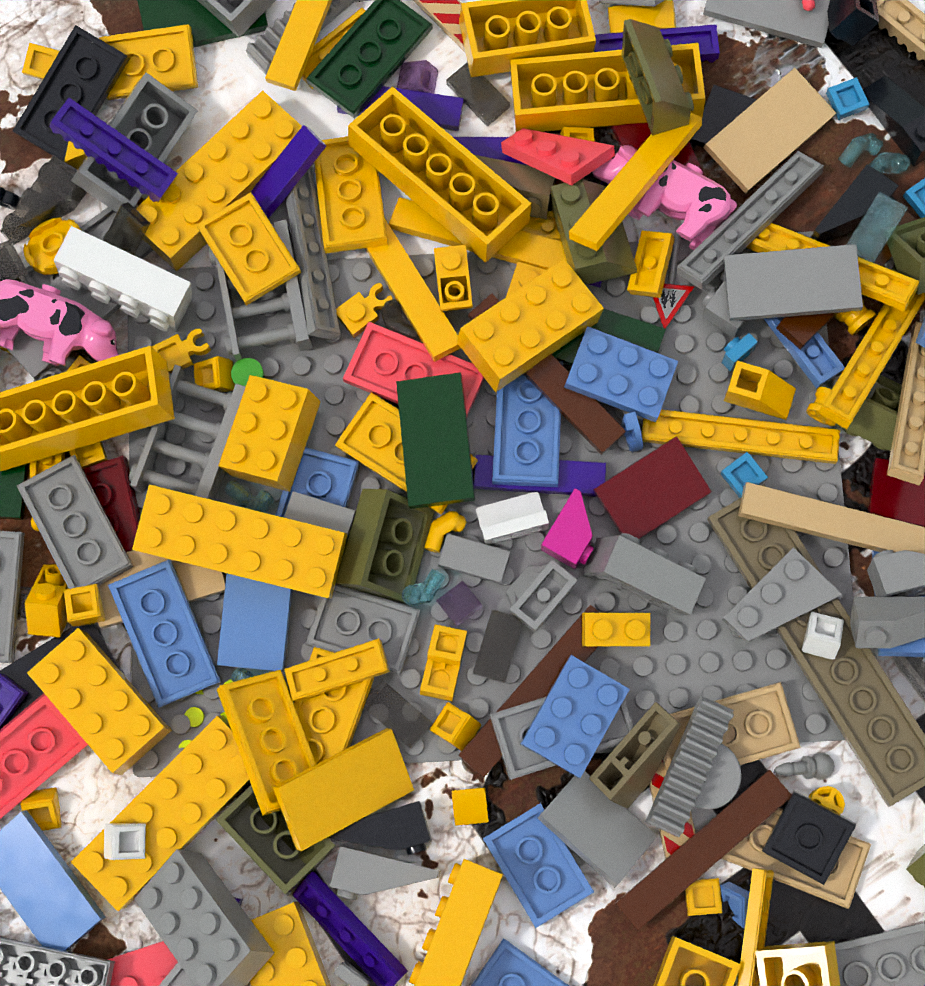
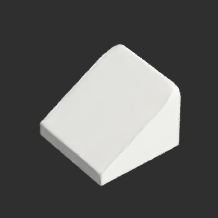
M811 611L802 651L827 659H835L841 646L844 620Z
M105 823L104 858L109 860L145 859L146 824Z

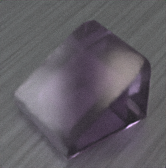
M427 60L405 62L400 68L397 88L434 94L438 69Z
M463 581L436 600L455 627L482 608L480 601Z

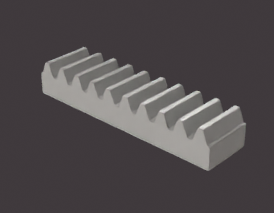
M332 0L321 30L355 0ZM286 10L282 19L277 18L272 28L268 26L263 36L257 35L256 42H249L247 44V49L245 50L247 56L265 75L269 70L292 10Z
M705 696L699 697L647 816L646 823L675 837H680L684 832V825L690 818V811L695 807L696 797L701 793V786L707 779L706 774L712 767V760L718 753V746L722 743L723 735L728 730V723L734 716V710Z

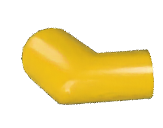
M448 511L431 523L424 549L440 553L444 536L452 530L461 532L466 525L465 517L459 515L457 511Z

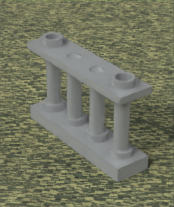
M287 221L274 222L275 231L296 262ZM208 247L211 265H217L229 330V335L224 336L228 355L233 354L236 361L243 358L242 349L289 339L291 342L297 341L300 351L313 349L311 336L308 335L298 275L285 282L287 292L282 293V297L253 302L247 306L245 304L234 306L231 289H235L210 247ZM285 309V312L291 311L293 322L287 323L288 327L239 336L236 319Z
M175 365L172 373H168L173 410L180 393L223 406V410H226L223 420L215 424L174 411L175 419L153 425L139 462H135L131 468L129 475L130 485L136 492L142 494L146 484L149 483L215 501L225 471L218 465L246 386L235 384L233 392L229 391L225 394L185 381L186 373L181 366ZM169 423L212 436L215 442L211 452L207 451L204 454L163 441ZM158 453L201 466L204 472L200 482L192 484L152 471Z

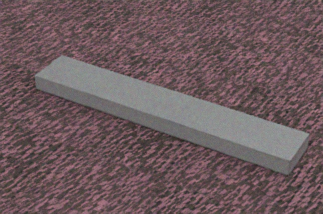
M797 151L677 266V274L703 290L724 269V255L740 254L823 173L824 165Z
M309 168L285 200L295 259L301 270L298 277L308 335L335 340L340 336V329L327 255L324 250L312 170Z

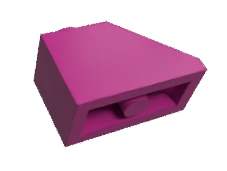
M573 490L541 544V551L574 570L579 562L585 565L594 550V547L590 546L593 535L581 491Z

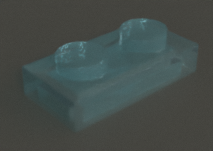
M879 192L846 245L856 244L857 256L875 263L907 212L908 207Z

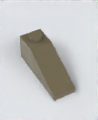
M475 155L532 203L531 217L547 219L551 205V186L555 185L556 178L529 165Z
M655 702L589 779L609 800L628 809L650 784L681 724L659 703Z

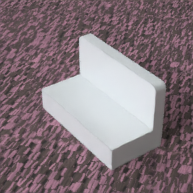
M538 492L528 493L476 508V514L486 545L500 543L549 529L546 510H543Z

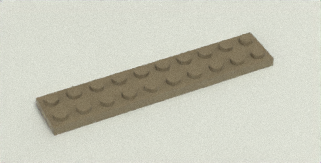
M741 498L707 518L750 589L793 547L821 573L794 530L738 516ZM837 598L812 611L844 620L841 646L835 659H827L802 651L811 612L776 628L882 799L890 807L925 786V734L870 648L855 647L850 627V617Z

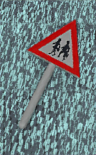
M679 227L675 229V241L668 284L664 283L661 298L653 297L660 320L665 329L695 288V286L674 284L681 236L676 233Z

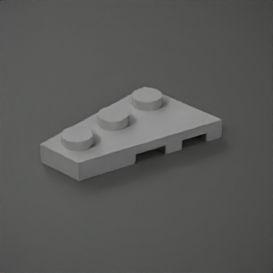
M793 547L722 620L748 643L801 615L841 597L843 594Z

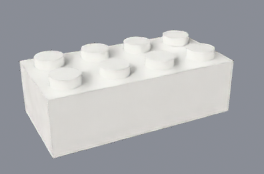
M73 226L70 227L54 258L59 276L63 278L62 283L75 290H79L80 287L92 292L91 296L102 303L108 304L109 301H112L121 306V311L132 317L137 318L140 314L150 319L149 323L162 331H167L168 328L177 331L193 299L191 282Z

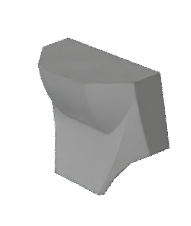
M553 559L543 566L528 565L506 591L511 603L509 611L535 633L564 601L578 580Z

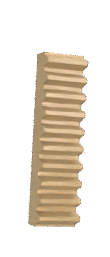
M876 0L879 28L881 30L886 28L890 37H897L899 45L905 44L909 53L914 51L918 60H925V14L908 0Z

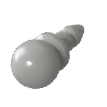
M816 753L812 756H803L801 761L783 763L777 766L774 771L784 776L803 775L805 779H812L814 777L824 780L833 774L835 765L833 759L828 754Z

